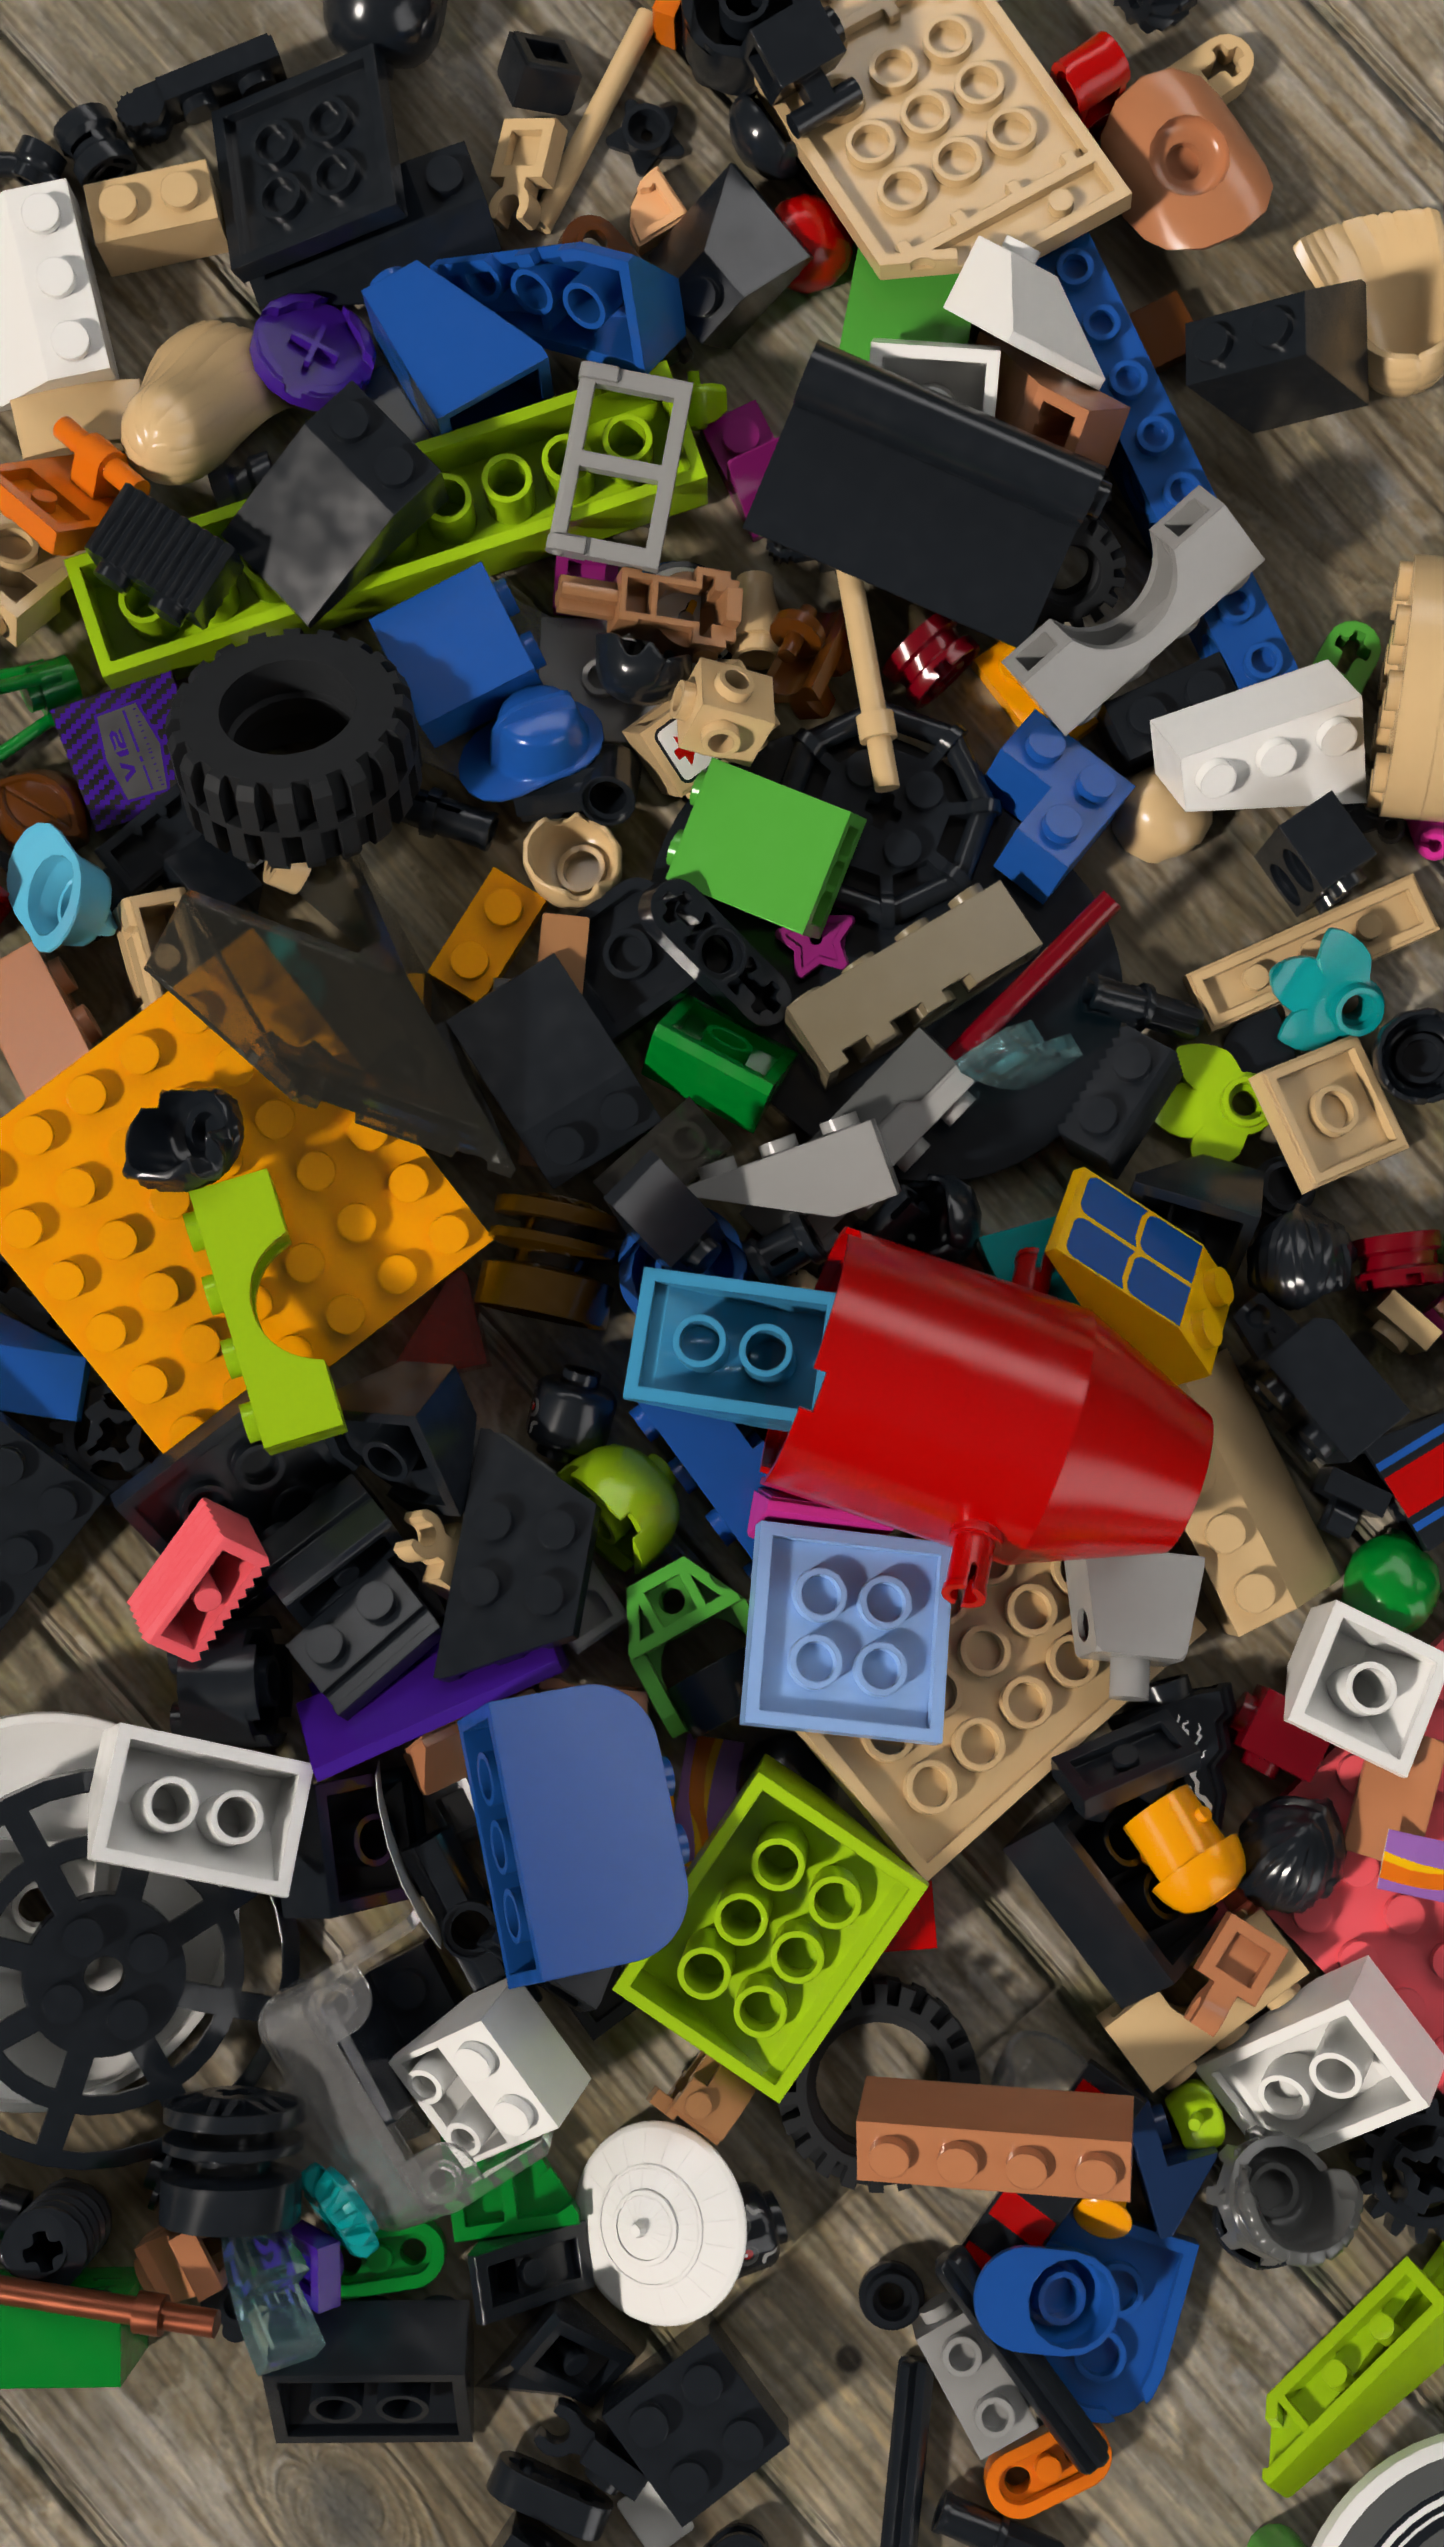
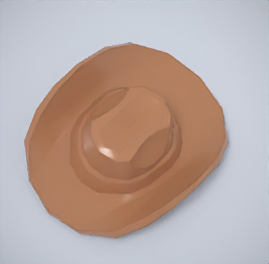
M1175 68L1160 70L1140 76L1115 101L1101 134V149L1132 192L1131 209L1123 212L1122 216L1144 240L1165 250H1206L1240 236L1267 211L1273 190V183L1268 169L1223 99L1201 76Z

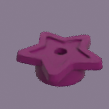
M829 915L821 935L822 941L818 945L812 943L811 937L801 935L784 927L776 930L775 937L794 951L795 975L798 978H805L820 965L844 970L849 965L844 946L846 936L855 923V917L853 915Z

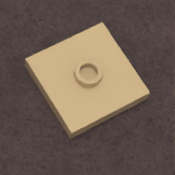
M1358 1036L1345 1037L1261 1071L1248 1079L1302 1195L1410 1148Z

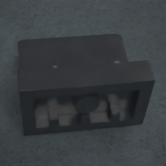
M431 1937L366 1970L323 2005V2010L327 2017L326 2028L331 2041L337 2049L346 2053L358 2076V2091L364 2104L368 2109L377 2113L385 2127L398 2121L416 2103V2100L388 2062L397 2052L464 2000Z

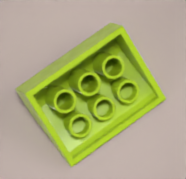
M765 1753L686 1870L688 1904L679 1930L673 1939L659 1952L646 1959L623 1964L612 1990L780 2104L929 1887V1882L820 1789Z

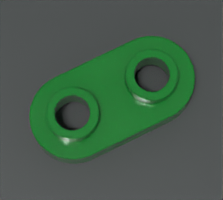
M419 2215L376 2221L379 2230L375 2235L380 2247L369 2257L361 2258L360 2268L356 2270L344 2268L341 2276V2299H354L416 2289L432 2282L441 2271L447 2256V2241L442 2229L431 2219ZM411 2238L421 2240L426 2247V2256L419 2260L410 2259L403 2249V2244L406 2240ZM340 2246L341 2251L346 2249L344 2246Z

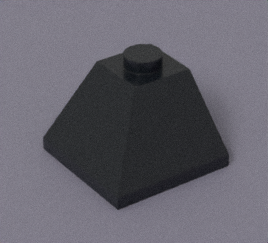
M730 163L648 256L651 264L679 278L685 326L701 345L725 349L732 348L814 258L734 163Z
M1202 1154L1137 1173L1128 1196L1203 1244L1217 1267H1222L1227 1271L1233 1284L1261 1218L1265 1172Z
M408 1765L380 1770L382 1791L390 1827L400 1855L402 1849L427 1834L422 1793ZM376 1771L311 1784L289 1897L281 1898L283 1918L332 1919L409 1900L401 1885L387 1848L378 1808ZM402 1857L405 1868L410 1878L412 1879L418 1893L420 1894V1896H423L405 1860Z

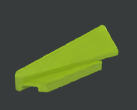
M1444 2241L1422 2270L1406 2256L1267 2394L1265 2420L1271 2426L1269 2467L1262 2468V2479L1268 2487L1285 2498L1293 2496L1444 2364Z

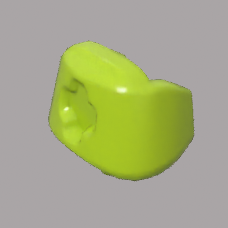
M699 370L688 371V382H693L688 422L691 431H700L706 429L708 424L718 420L727 411V390L723 384H701Z
M1190 2079L1177 2086L1165 2097L1166 2107L1186 2149H1201L1212 2146L1218 2148L1223 2144L1226 2128L1222 2107L1204 2081Z

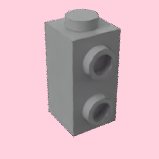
M948 2291L940 2293L925 2302L919 2309L920 2316L912 2323L915 2339L980 2460L985 2459L1039 2428L1033 2408Z

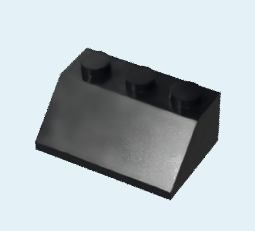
M1064 1793L1037 1813L1002 1850L1120 2008L1123 2009L1174 1985L1207 1945L1225 1913L1231 1911L1223 1900H1220L1204 1911L1184 1914L1170 1908L1152 1892L1153 1888L1160 1882L1150 1867L1141 1861L1139 1851L1123 1829L1125 1824L1150 1806L1149 1803L1138 1796L1116 1806L1107 1819L1099 1823L1088 1819L1085 1820L1075 1810L1072 1801Z
M373 2295L361 2297L357 2301H341V2306L320 2314L295 2299L292 2301H271L262 2380L276 2443L473 2442L474 2330L470 2300H456L446 2295H432L423 2300H390L383 2296Z

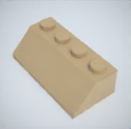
M1226 1348L1217 1352L1211 1376L1178 1385L1210 1413L1214 1424L1212 1452L1204 1484L1192 1516L1179 1538V1542L1186 1555L1205 1557V1567L1201 1582L1203 1591L1224 1633L1240 1637L1299 1608L1340 1580L1341 1576Z

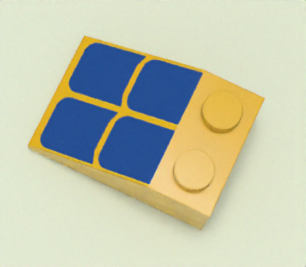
M1086 1167L1073 1170L1044 1251L1081 1306L1089 1308L1175 1384L1180 1385L1211 1376L1218 1347L1222 1343V1333L1229 1307L1234 1299L1233 1284L1227 1271L1222 1267H1217L1203 1244Z

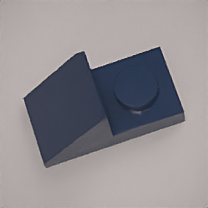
M1136 2088L1134 2090L1146 2098V2104L1134 2120L1133 2161L1150 2222L1159 2238L1163 2239L1173 2236L1212 2168L1218 2156V2151L1214 2146L1201 2149H1186L1183 2144L1163 2150V2145L1172 2143V2136L1161 2103L1151 2106L1150 2101L1141 2088Z

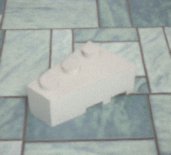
M1328 659L1150 720L1155 774L1185 812L1309 806L1331 790L1341 804L1367 803L1362 695Z

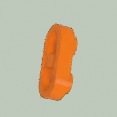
M1092 2422L1108 2444L1109 2460L1103 2467L1097 2468L1090 2475L1080 2473L1045 2425L1040 2426L990 2455L984 2467V2484L991 2504L1004 2516L1013 2519H1026L1101 2482L1108 2473L1112 2461L1111 2446L1102 2426L1099 2423ZM1013 2467H1022L1028 2471V2475L1021 2484L1012 2485L1005 2480L1008 2470Z

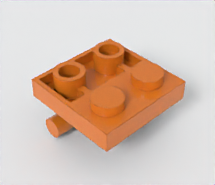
M64 416L55 423L53 435L74 454L0 464V510L5 517L15 522L36 540L43 550L52 555L70 556L77 551L85 550L84 546L125 483H130L136 489L143 491L147 496L150 493L151 485L129 466L127 456L99 433H89L71 417Z

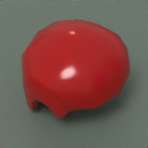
M801 194L780 202L774 210L814 256L813 260L790 283L787 289L811 294L831 288L848 269L853 255V239L827 200L823 197Z

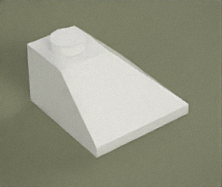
M979 235L943 308L1004 342L1100 391L1105 377L1058 277L1035 265L1041 252L1009 235L1006 236L1002 246Z
M1338 1600L1312 1607L1287 1665L1284 1721L1401 1778H1407L1444 1685V1652Z

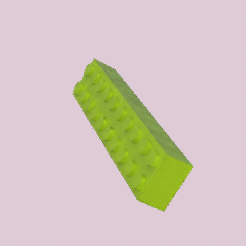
M667 360L659 362L649 373L673 379ZM595 388L584 450L662 465L673 403ZM577 390L414 443L442 471L449 500L311 628L279 598L242 558L241 560L244 564L242 574L237 577L236 584L230 588L229 595L223 599L222 606L217 608L215 616L210 619L208 627L204 630L188 620L184 622L181 628L165 621L148 607L151 598L131 587L127 595L115 591L94 575L93 571L97 566L87 552L64 559L102 678L111 690L169 670H173L177 681L189 677L192 670L203 660L208 663L214 661L218 650L231 643L235 647L248 643V637L266 632L267 637L283 635V629L301 628L304 634H317L318 629L330 630L382 613L481 561L490 577L553 556L545 551L547 536L551 529ZM688 419L669 517L708 504V476ZM580 471L568 533L604 539L651 523L658 485ZM247 499L188 518V520L223 540L221 533Z

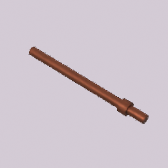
M0 2275V2305L130 2325V2330L134 2334L159 2338L165 2331L215 2339L220 2328L221 2310L171 2302L170 2295L165 2293L140 2290L137 2296Z

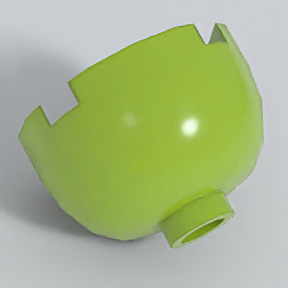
M611 1444L594 1448L575 1458L556 1474L557 1477L602 1509L595 1551L617 1569L626 1572L634 1565L635 1574H640L671 1543L680 1519L677 1494L672 1487L676 1483V1477L670 1470L669 1465L658 1455L651 1453L649 1456H646L641 1451L632 1447Z

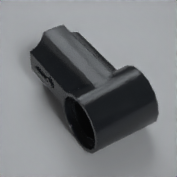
M620 744L602 745L599 755L587 768L568 777L553 781L524 796L514 798L517 817H521L522 822L538 821L543 817H547L549 820L569 818L575 812H579L587 816L591 821L601 825L613 826L623 823L631 817L636 806L642 770L639 758L631 749ZM601 782H613L615 784H618L620 787H608L606 785H603Z

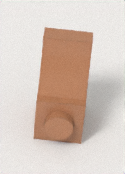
M158 2226L147 2232L134 2248V2252L138 2257L134 2260V2268L144 2290L169 2294L171 2302L175 2303L192 2297H196L198 2302H201L224 2289L246 2255V2252L238 2237L191 2236L172 2232L162 2226Z

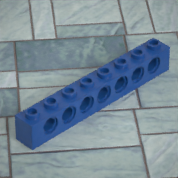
M1088 232L1039 258L1035 265L1058 277L1105 377L1100 391L1131 407L1110 461L1109 469L1153 558L1149 529L1198 485L1202 486L1213 496L1216 497ZM1251 572L1249 579L1239 590L1225 595L1201 616L1197 626L1189 633L1200 660L1214 653H1220L1237 690L1299 669L1253 572Z

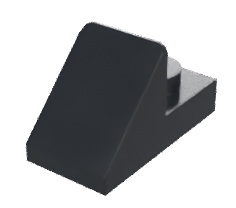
M581 2220L578 2225L525 2232L519 2235L510 2234L483 2238L476 2243L467 2255L476 2323L483 2326L594 2287L585 2220Z

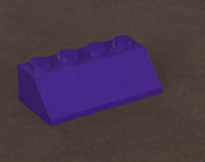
M439 1641L348 1721L338 1716L333 1709V1705L313 1682L307 1684L312 1697L296 1703L311 1767L317 1782L460 1719L488 1702L502 1700L564 1672L571 1664L563 1646L560 1645L551 1649L540 1648L528 1652L524 1658L500 1666L492 1664L460 1675L461 1679L449 1683L433 1678Z

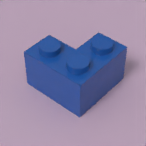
M1034 709L1001 747L984 776L994 798L1001 800L1002 807L1022 822L993 867L1044 905L1110 825L1136 786L1069 734L1065 736L1052 721Z

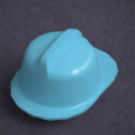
M36 823L27 828L16 842L12 851L6 882L9 893L8 899L14 914L31 937L39 952L51 953L61 945L85 946L94 941L97 936H113L118 926L110 910L112 886L107 874L100 867L79 856L63 833L53 824Z

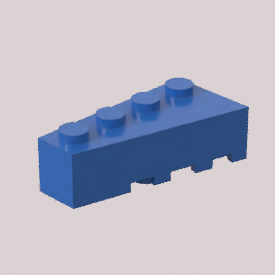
M637 1402L638 1405L629 1411L630 1415L650 1442H653L661 1435L676 1455L667 1463L670 1470L688 1494H691L700 1487L714 1507V1509L704 1515L726 1546H729L738 1539L751 1557L752 1561L742 1567L751 1579L754 1539L748 1536L747 1529L754 1490L758 1491V1488L780 1491L760 1484L761 1478L767 1475L759 1472L765 1442L749 1425Z

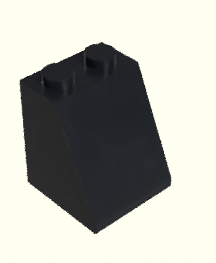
M1362 279L1298 292L1185 324L1186 386L1252 434L1369 405L1366 283Z

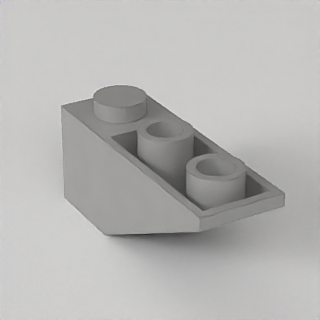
M856 1111L819 1124L823 1136L799 1145L795 1133L760 1145L758 1149L762 1158L738 1167L734 1155L699 1167L697 1171L701 1181L686 1186L697 1198L830 1217L849 1213L896 1196L901 1192L876 1119L872 1118L860 1123Z

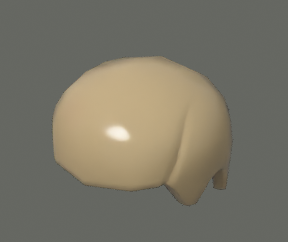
M1154 766L1144 768L1128 780L1136 787L1111 822L1112 831L1126 852L1147 863H1159L1169 858L1187 854L1195 845L1201 844L1213 823V811L1185 812L1155 774Z
M575 812L569 818L557 821L543 817L535 823L523 841V865L536 892L542 898L557 907L581 909L600 899L619 883L622 877V849L609 827L591 821L579 812Z

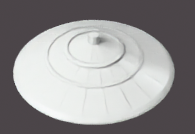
M658 2120L641 2121L622 2127L608 2136L588 2159L581 2174L575 2201L580 2207L581 2220H585L594 2283L615 2307L638 2321L663 2327L685 2325L697 2321L717 2308L727 2297L743 2265L747 2245V2219L737 2181L718 2151L700 2135L681 2125Z

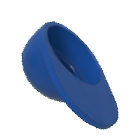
M1018 2245L1000 2251L981 2270L975 2284L973 2296L975 2315L984 2333L1000 2347L1019 2353L1060 2357L1084 2355L1103 2344L1114 2330L1120 2312L1119 2288L1110 2270L1091 2253L1072 2246L1055 2248Z

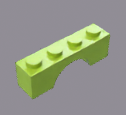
M268 1169L189 1191L194 1211L183 1214V1219L194 1252L206 1249L213 1274L201 1277L202 1284L213 1316L224 1313L231 1338L221 1340L220 1344L231 1379L241 1376L244 1378L250 1401L239 1404V1409L250 1443L262 1440L264 1449L270 1455H275L348 1432L331 1372L325 1360L300 1357L281 1349L264 1334L259 1322L257 1294L261 1279L270 1263L292 1244L276 1188Z

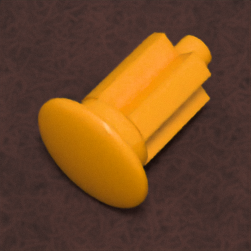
M1082 2198L1076 2202L1073 2209V2215L1078 2225L1086 2232L1099 2238H1121L1130 2232L1133 2224L1132 2217L1126 2209L1127 2202Z

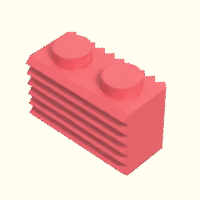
M201 1498L126 1602L131 1606L129 1610L134 1613L132 1617L137 1620L135 1624L140 1627L138 1631L143 1634L141 1638L148 1644L191 1663L201 1660L200 1652L209 1650L207 1642L216 1639L215 1631L224 1629L223 1620L230 1619V1610L239 1608L238 1600L247 1597L245 1589L255 1587L253 1579L262 1576L261 1568L270 1566L269 1558L248 1518L207 1498Z

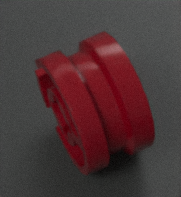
M937 613L918 626L898 646L882 669L883 674L893 684L901 682L907 689L905 696L916 709L923 708L942 694L969 667L980 651V645L969 634L961 636L955 629L957 622Z
M1439 1229L1400 1232L1352 1241V1244L1358 1251V1258L1356 1260H1359L1361 1271L1360 1274L1355 1276L1357 1293L1384 1292L1393 1289L1400 1290L1444 1283V1264L1438 1262L1437 1250L1443 1247L1441 1230Z

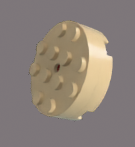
M1414 554L1412 561L1400 560L1397 581L1394 582L1390 620H1394V624L1391 627L1389 644L1387 643L1385 658L1380 671L1377 700H1382V705L1379 706L1377 723L1374 724L1370 761H1375L1370 775L1367 807L1378 808L1379 817L1444 823V556Z

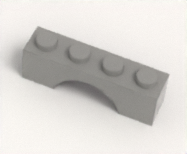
M1198 485L1149 529L1153 549L1150 574L1142 592L1127 610L1106 623L1092 627L1067 626L1049 618L1001 661L1039 709L1065 736L1077 726H1081L1093 719L1107 699L1124 684L1139 678L1158 654L1175 639L1189 634L1197 626L1201 616L1225 595L1239 590L1247 582L1251 572L1265 561V558L1227 506L1202 486Z

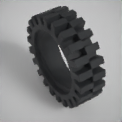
M867 1975L780 2104L778 2103V2108H780L782 2123L788 2136L791 2135L795 2142V2149L804 2160L809 2158L815 2164V2170L827 2179L832 2174L840 2178L841 2186L855 2190L856 2184L868 2186L869 2193H884V2186L897 2184L898 2191L913 2187L911 2184L857 2180L856 2138L845 2134L830 2121L821 2108L817 2096L816 2077L820 2061L828 2047L842 2033L857 2025L873 2022L890 2023L909 2030L924 2042L934 2057L938 2081L981 2084L980 2071L976 2063L975 2052L958 2018L954 2017L948 2006L940 1998L936 1997L935 1999L927 1993L926 1988L912 1982V1985L902 1983L899 1977L885 1975V1980L872 1979L871 1975Z

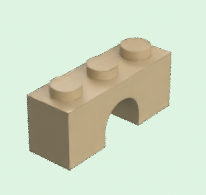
M1247 1900L1232 1913L1289 1949L1256 2007L1237 1997L1221 2028L1214 2037L1183 2018L1189 2006L1174 2005L1166 2001L1160 1992L1123 2009L1115 2001L1096 2016L1152 2093L1161 2086H1164L1166 2090H1170L1186 2081L1197 2069L1195 2060L1213 2046H1216L1218 2050H1222L1238 2041L1249 2029L1247 2020L1266 2006L1269 2010H1274L1289 2002L1301 1989L1298 1981L1310 1973L1261 1907L1256 1908L1252 1902Z

